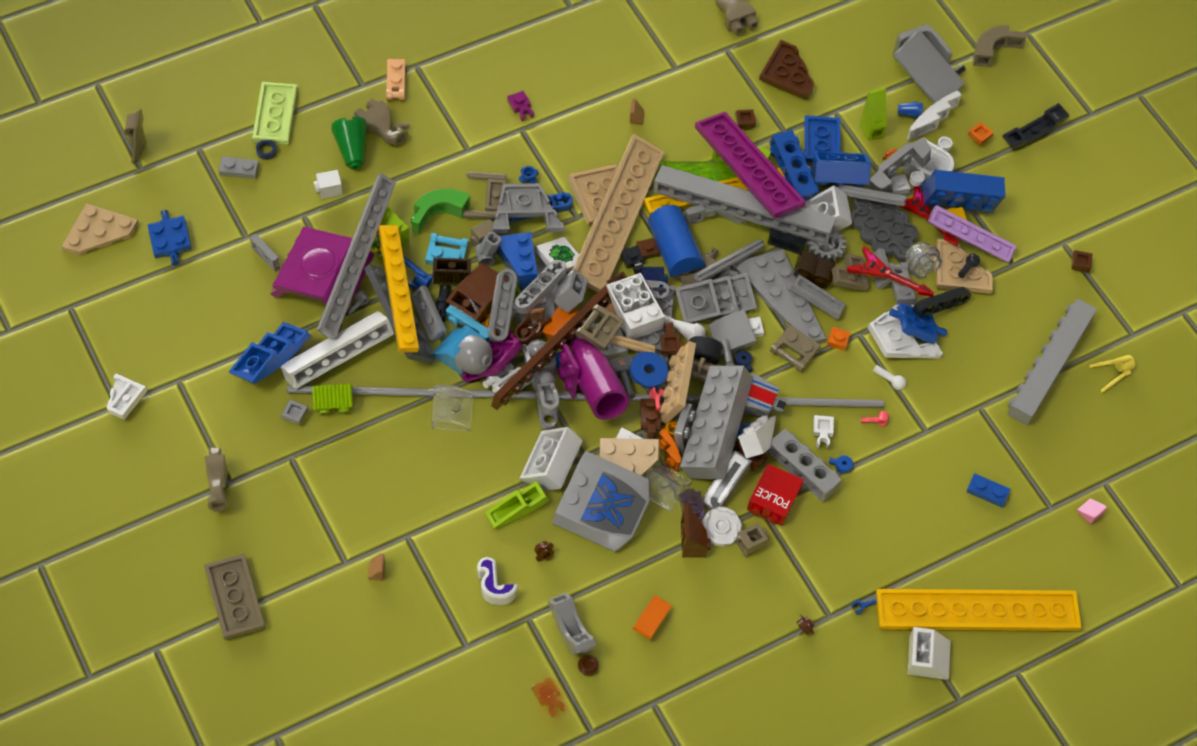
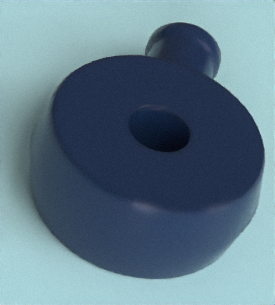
M739 351L735 355V364L737 366H745L749 373L753 371L751 367L752 355L747 351Z

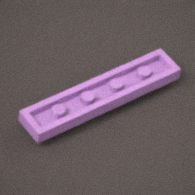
M937 205L934 206L927 222L1006 263L1010 262L1016 245Z

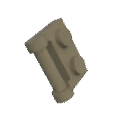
M596 304L584 324L575 331V335L604 351L622 327L624 320ZM597 317H603L592 333L588 332Z
M789 325L777 342L773 344L770 352L774 355L778 354L794 365L796 370L802 372L821 348V345L792 325ZM783 344L803 357V360H798L782 349Z

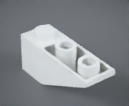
M767 415L757 418V421L743 429L744 432L738 436L746 458L763 454L770 448L776 421L775 416L768 418Z

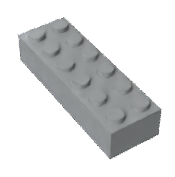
M745 366L709 367L680 465L689 478L725 479L753 380Z

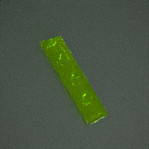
M660 161L659 170L663 165L717 182L732 179V170L725 162Z

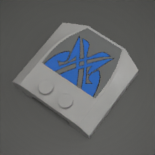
M585 451L558 505L552 523L613 552H617L623 545L634 538L650 503L649 479Z

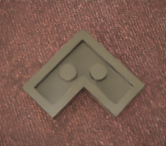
M847 254L844 257L846 268L834 266L831 269L834 285L866 291L869 288L867 275L847 272V266L865 264L864 258Z

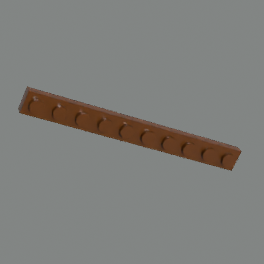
M606 286L592 297L494 394L491 404L494 409L498 410L502 405L506 406L514 393L518 394L525 382L529 383L536 371L540 372L547 360L551 361L556 355V351L558 349L562 350L563 344H567L568 339H573L576 336L575 331L584 324L596 304L602 307L608 304L610 298Z

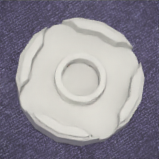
M727 507L712 509L706 513L702 521L703 526L707 530V538H711V544L724 547L731 545L736 541L737 533L741 531L739 517L733 510Z

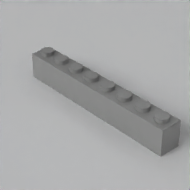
M1078 298L1074 304H1069L1065 311L1067 316L1061 317L1057 324L1059 329H1054L1049 337L1051 342L1049 344L1045 343L1041 350L1043 355L1041 357L1037 356L1032 365L1035 367L1034 370L1029 369L1024 378L1027 380L1026 383L1020 384L1016 391L1018 396L1016 398L1012 397L1007 406L1010 408L1008 416L1027 426L1029 425L1091 322L1097 308Z

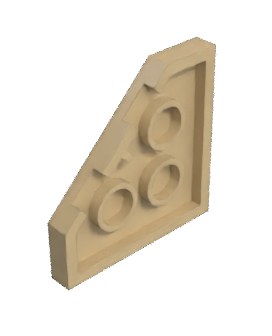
M617 164L572 173L567 177L587 225L593 224L618 168Z
M86 203L62 244V250L81 256L87 254L89 250L110 246L114 241L123 239V241L127 240L134 233L138 220Z
M937 239L936 288L954 290L965 287L969 292L991 294L992 274L988 270L985 271L979 265L978 267L971 268L964 278H960L958 273L966 264V257L970 253L964 252L960 248L961 245L959 243L958 246H954L944 239Z
M600 438L601 458L641 476L659 461V439Z

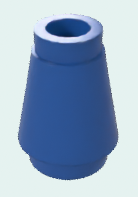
M915 101L898 104V115L918 118L923 114V103Z

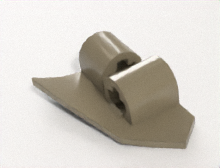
M138 109L136 113L129 114L126 120L124 133L128 136L129 143L133 147L131 163H135L139 159L146 144L142 109Z

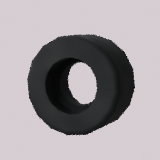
M695 336L689 339V341L696 343L694 358L700 360L702 357L706 358L705 362L714 365L720 362L722 351L720 341L706 336Z

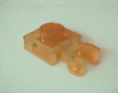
M550 677L531 688L541 706L548 704V711L552 717L556 715L553 710L554 706L560 707L561 711L565 710L564 704L556 699L560 696V693Z

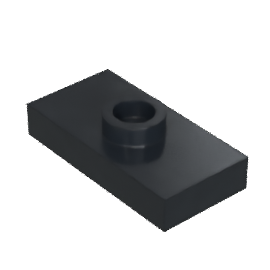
M771 229L767 244L800 254L804 251L806 240L793 236L790 233Z

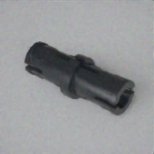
M444 284L440 285L439 296L435 303L443 322L446 321V309L449 307L446 300L450 296L452 289L448 284H446L445 289Z

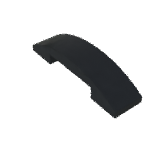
M1057 103L1045 110L1044 115L1020 129L1016 127L1003 134L1002 137L1012 149L1021 148L1053 131L1070 115Z

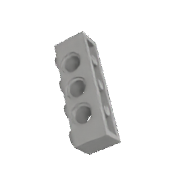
M784 429L772 439L771 446L766 452L789 473L804 479L803 485L820 501H826L839 489L842 479L838 473L828 468L821 458H817L809 447L800 443L793 433H789Z

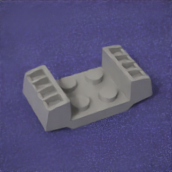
M925 137L914 143L905 144L881 163L879 170L870 179V189L891 193L892 182L890 178L897 174V170L900 167L904 168L909 165L912 158L923 168L931 159V148Z

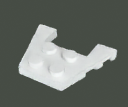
M896 304L892 308L898 311L897 307L899 305ZM889 311L883 313L868 326V330L884 357L939 359L943 355L937 343L932 344L928 342L918 345L913 336L902 332L900 320L889 316Z

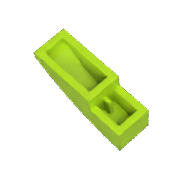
M535 481L521 492L516 490L485 513L493 527L497 529L532 513L551 500L541 484Z

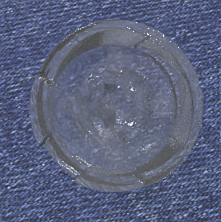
M918 242L912 245L905 254L909 273L918 279L927 278L926 275L933 270L937 272L942 264L939 249L926 242Z

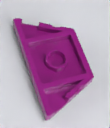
M508 331V336L501 342L491 341L489 343L493 354L492 363L480 374L464 372L461 375L464 382L494 375L506 368V365L523 347L512 332Z

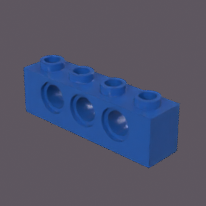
M793 129L772 135L770 146L785 179L805 201L816 196L819 192L818 184L813 180L811 167L806 163L805 153L801 151L799 138L794 134Z

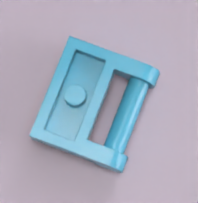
M431 233L425 264L433 265V258H465L469 239L463 238L461 240ZM436 243L459 246L461 248L459 250L436 246Z

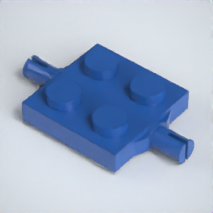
M162 210L160 212L162 221L148 224L155 259L168 256L171 258L172 265H178L180 263L178 254L192 249L184 215L169 218L168 210Z
M902 302L897 307L898 311L893 308L889 311V316L900 320L902 332L906 335L935 344L938 340L937 334L943 337L947 334V329L936 325L933 314L919 318L913 312L912 306Z

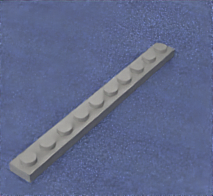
M382 173L377 175L316 330L332 340L338 334L396 182Z

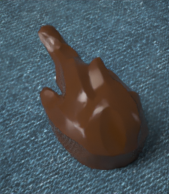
M549 317L543 320L539 319L534 325H531L532 320L522 321L515 328L514 336L521 345H528L531 341L543 335L542 327L547 322L552 321V319Z

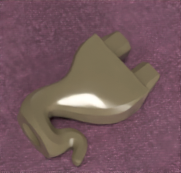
M715 0L716 5L725 13V26L728 32L733 31L735 35L741 34L746 25L751 30L757 28L756 10L749 3L737 0Z
M372 98L366 104L368 111L365 112L359 108L354 112V117H362L366 120L367 132L378 133L389 144L398 146L408 136V132L404 130L410 127L408 123L398 124L395 127V131L391 132V111L382 100L378 102Z
M210 448L209 456H205L208 484L212 493L208 497V507L210 510L217 512L223 511L228 506L227 497L224 492L228 482V470L225 455H222L221 448Z

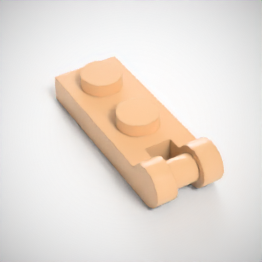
M387 59V100H392V98L405 100V59Z

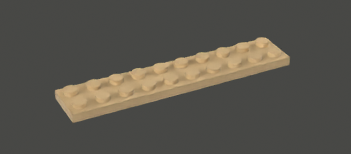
M635 134L630 138L573 269H576L588 280L587 287L596 292H599L608 284L606 281L611 278L664 154L663 150Z

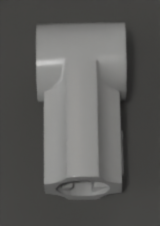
M488 232L482 243L475 247L479 265L483 263L489 267L495 263L494 255L501 243V237L495 232Z

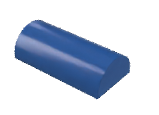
M665 205L656 209L650 215L648 225L669 276L673 277L706 267L682 209L676 205Z

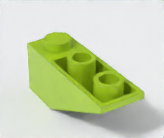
M885 88L873 89L867 95L860 126L868 141L884 137L887 128Z

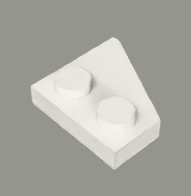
M116 373L114 375V387L110 391L111 398L108 401L107 410L110 414L125 420L145 395L147 389L145 386Z

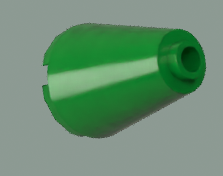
M356 116L352 117V120H346V117L338 119L331 125V131L346 166L353 170L359 169L364 164L366 120Z

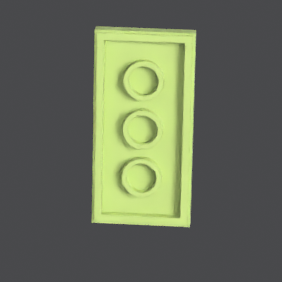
M261 83L252 136L253 143L271 140L275 144L289 145L298 90L297 84Z

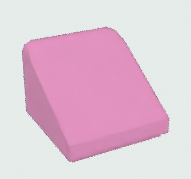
M1089 499L1077 509V512L1092 524L1105 513L1107 507L1093 499Z

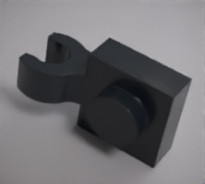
M638 246L623 249L620 256L626 269L632 267L635 275L641 273L643 276L642 270H644L642 264H644V258Z

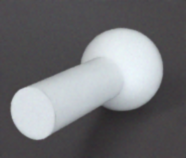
M878 365L874 367L873 372L890 381L894 389L902 390L906 387L907 382L903 376H894Z

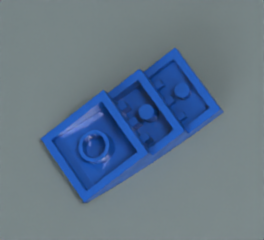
M283 322L274 334L267 332L259 344L252 342L230 369L229 373L256 384L285 364L311 335L306 330Z

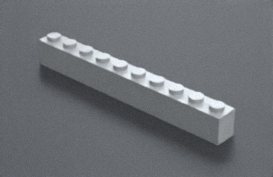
M662 165L654 182V193L697 206L702 204L704 208L827 245L834 230L836 217L803 207L774 219L750 191L683 172L672 167Z

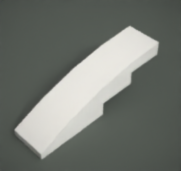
M957 90L943 97L921 114L909 128L907 141L909 142L937 129L939 121L947 118L950 109L958 106L961 98L959 91Z

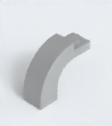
M563 593L548 599L556 626L573 655L588 652L597 645L595 638L583 627L573 598L569 594Z

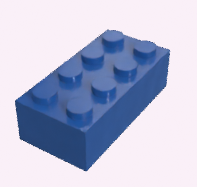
M934 170L923 185L924 205L932 208L936 205L948 209L963 207L965 211L991 213L1006 197L1005 178L998 176Z

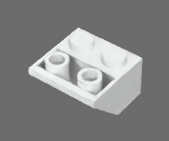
M914 627L909 636L907 675L948 680L951 641L935 630Z

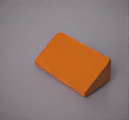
M557 307L551 316L552 321L547 322L543 328V335L550 340L578 310L572 309L567 313L565 310Z

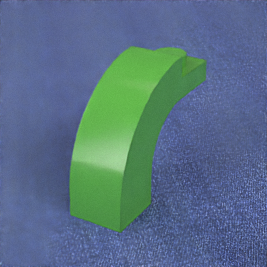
M438 189L423 195L414 204V214L410 221L412 232L419 234L428 219L438 213H449L462 219L463 211L468 210L470 207V194L455 189Z

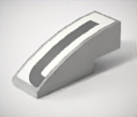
M735 451L730 458L725 479L714 480L702 499L703 506L710 510L716 507H723L738 487L741 479L750 469L752 461Z

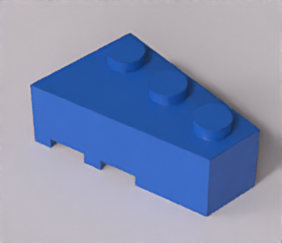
M531 232L500 236L501 243L496 252L501 256L504 265L516 273V284L523 291L538 276Z

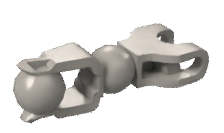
M536 339L531 341L528 346L523 344L524 363L529 361L546 342ZM555 356L551 361L548 360L549 363L540 372L536 371L531 381L536 391L540 427L544 430L555 429L558 423L557 410L559 408V398L555 388ZM552 416L553 421L547 423L544 421V417Z

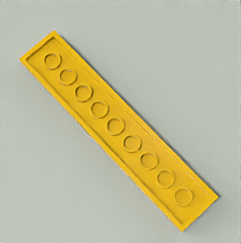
M876 590L878 625L881 630H913L914 627L932 630L1080 631L1081 629L1076 591Z

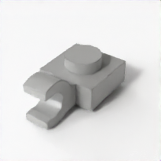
M702 204L685 209V218L688 225L702 222L704 217L716 214V211L704 208Z

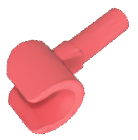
M653 387L649 391V396L655 400L656 410L659 411L661 410L660 397L664 391L660 388L656 393L655 387Z
M881 411L878 417L861 418V422H874L880 426H885L888 423L889 413Z

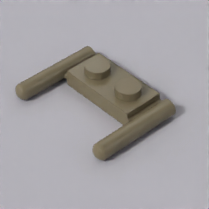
M468 171V179L488 180L485 211L464 210L463 216L468 218L495 219L503 185L506 184L507 174Z

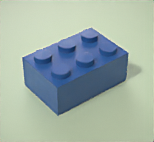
M813 151L812 175L814 181L818 184L826 185L828 182L840 186H844L846 183L859 187L864 186V184L869 185L871 162L867 154Z

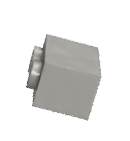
M573 269L559 281L554 299L556 305L567 313L583 300L588 282L576 269Z

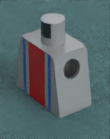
M752 373L753 380L744 413L759 417L769 416L771 409L782 413L786 402L776 398L779 388Z

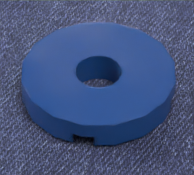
M642 352L633 358L629 371L632 380L636 384L638 383L645 389H652L653 387H659L665 381L668 367L664 359L658 354ZM650 367L653 370V373H646L644 371V368Z

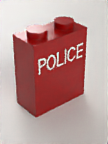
M767 464L749 499L747 510L755 516H762L773 524L783 526L802 488L804 479Z

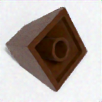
M684 504L681 517L682 557L706 558L707 551L711 550V538H707V530L689 504Z

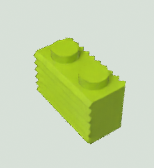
M352 383L312 386L314 410L318 409V413H328L332 408H337L338 412L349 411V407H353Z

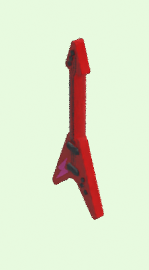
M914 186L913 197L907 199L905 206L900 207L928 221L931 215L927 205H924L920 187ZM935 227L944 236L946 242L958 246V240L955 236Z
M865 246L862 247V252L867 263L847 266V272L889 278L917 291L918 295L929 297L934 295V292L925 284L920 285L892 272L889 267Z

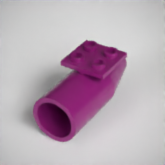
M574 338L569 343V348L567 344H563L562 353L559 356L561 363L560 368H558V376L564 382L565 390L569 392L571 398H576L578 385L596 418L610 420L621 415L629 405V396L608 358L585 339Z

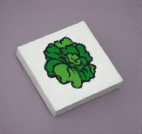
M565 237L537 245L534 249L547 266L555 260L565 262L566 272L572 271L579 256L578 252Z

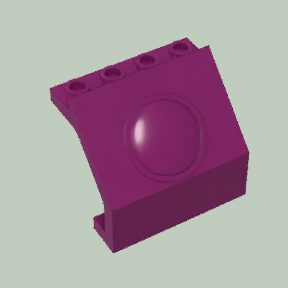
M303 226L287 255L286 261L280 268L277 278L272 284L273 289L270 294L278 298L287 292L314 298L327 304L353 238ZM369 251L350 303L366 273L364 268L371 263L375 255L371 251Z

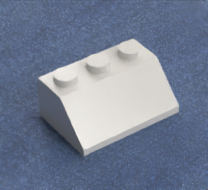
M569 427L541 431L519 479L529 484L537 481L545 490L561 489L583 440Z

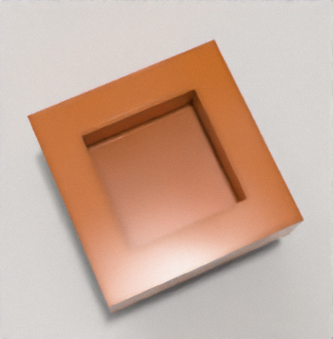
M982 122L978 123L968 132V136L980 146L994 134Z
M832 327L827 346L845 351L851 332Z

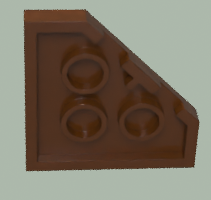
M780 40L762 70L759 80L807 100L814 87V82L808 74V69L803 59L801 60L797 46Z

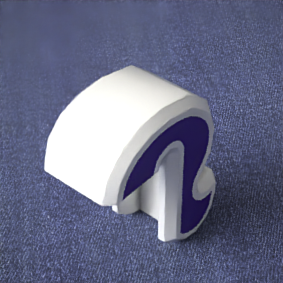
M490 557L482 558L477 565V577L482 579L481 595L483 599L494 605L511 603L517 597L518 584L498 586L496 561Z

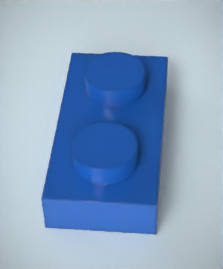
M974 473L966 492L1003 508L1011 489Z

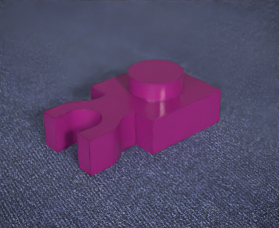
M524 91L507 96V101L514 113H520L521 121H525V114H528L530 118H534L531 103Z

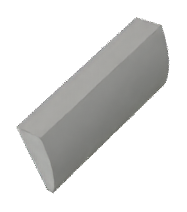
M920 30L912 34L893 55L934 104L943 97L957 91L964 84V81Z

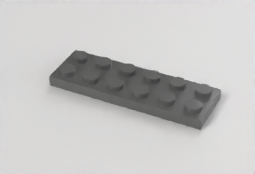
M369 264L364 269L395 332L385 269ZM413 313L419 349L418 352H408L405 355L407 359L432 365L436 361L433 349L429 346L426 335L418 324L419 320Z

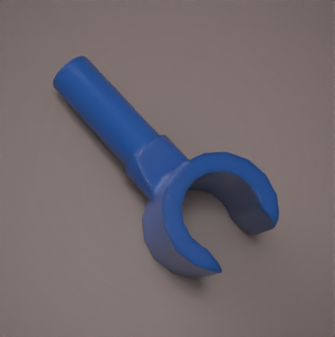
M876 598L867 602L855 600L852 603V608L855 606L861 607L855 611V614L861 615L864 608L876 603Z

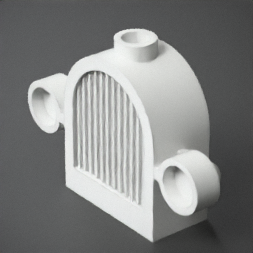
M941 137L937 145L926 140L931 148L930 161L921 168L915 159L912 158L911 163L903 168L902 172L910 176L909 182L911 185L921 186L934 170H953L954 160L948 153L953 144L950 138Z

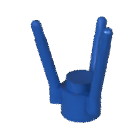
M403 255L404 264L416 272L413 279L416 284L408 282V286L418 289L423 285L428 288L433 280V276L424 272Z

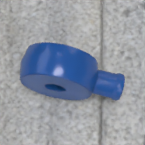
M845 455L837 459L830 457L829 464L835 465L839 473L847 474L852 470L853 461L850 457Z

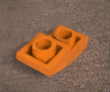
M664 428L658 433L660 448L665 451L664 462L677 473L681 465L679 450L671 435Z
M655 595L634 625L633 630L650 640L672 605Z

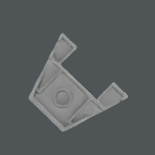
M540 183L503 185L492 232L496 234L509 233L508 217H544L547 232L564 231V224L559 221L558 214L552 209L550 200Z

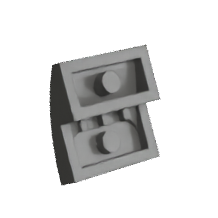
M745 309L719 318L708 325L713 339L718 341L728 339L731 355L738 353L740 348L756 344Z

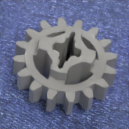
M837 229L832 232L828 245L820 242L815 243L814 240L807 239L806 248L819 258L832 259L836 262L837 258H842L843 253H845L847 241L843 240L844 234L839 235V230Z

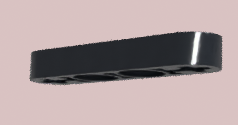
M960 287L918 301L913 307V312L919 318L961 306L971 298V293L965 287Z

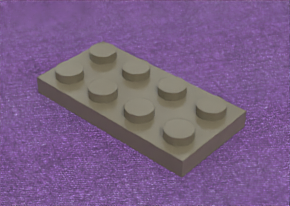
M241 554L205 564L204 567L224 640L265 629L245 555Z

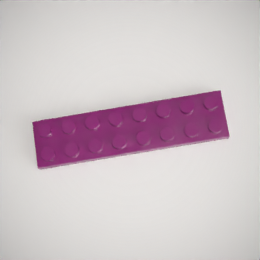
M726 112L695 122V129L774 219L805 207L806 201Z

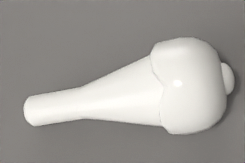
M664 314V323L673 322V328L687 339V342L692 337L705 336V328L702 325L675 320Z

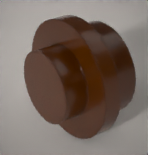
M591 655L581 657L578 662L579 671L586 676L595 674L599 667L597 659Z

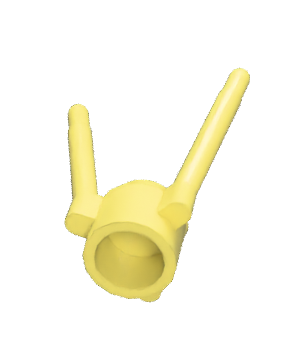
M1131 355L1089 365L1090 368L1115 364L1117 371L1122 372V374L1101 389L1102 393L1125 376L1131 374L1130 370L1135 367V361Z

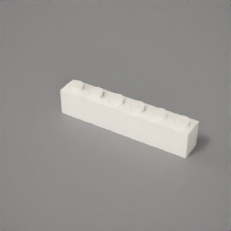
M377 311L339 332L335 339H326L290 359L280 368L285 380L297 389L392 336L394 332L388 318Z

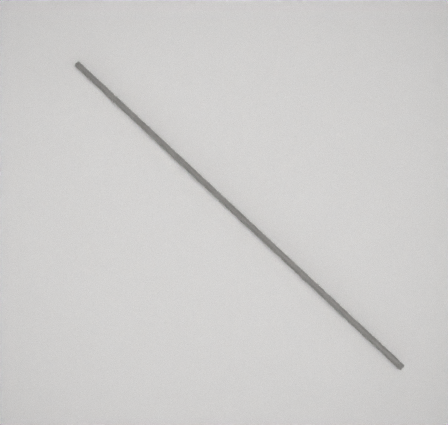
M287 385V393L313 394L312 386H301L295 389L291 385ZM352 387V395L493 398L495 394L492 390ZM520 391L511 398L536 399V391ZM558 392L559 400H586L581 392H576V398H571L569 392ZM635 394V397L629 399V401L640 402L641 399L651 398L649 394ZM663 395L660 397V402H664ZM687 395L686 403H699L701 395ZM776 397L779 400L785 401L786 405L884 407V400Z

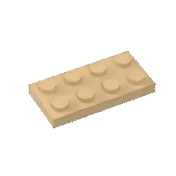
M689 341L684 347L681 346L678 353L672 355L669 360L670 370L666 377L667 386L663 393L664 403L660 410V413H662L661 422L667 424L685 407L696 343Z

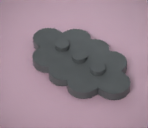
M854 197L852 201L854 211L851 214V225L860 231L861 240L871 244L873 252L882 248L885 250L887 257L892 255L900 262H909L914 259L916 254L914 242H916L918 237V230L916 226L908 223L907 214L897 209V205Z

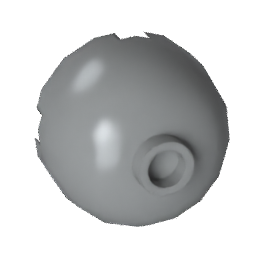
M469 335L459 344L460 352L455 355V364L459 370L468 374H480L492 363V348L483 338Z

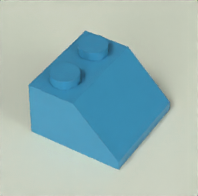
M455 328L437 347L433 355L436 359L462 375L464 372L459 370L455 364L456 353L459 354L461 349L458 347L459 344L469 335L479 336L484 340L486 338L471 328Z

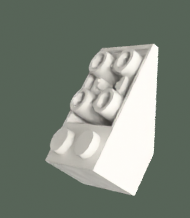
M641 273L606 285L617 316L624 320L622 329L627 338L637 339L663 329L665 316Z

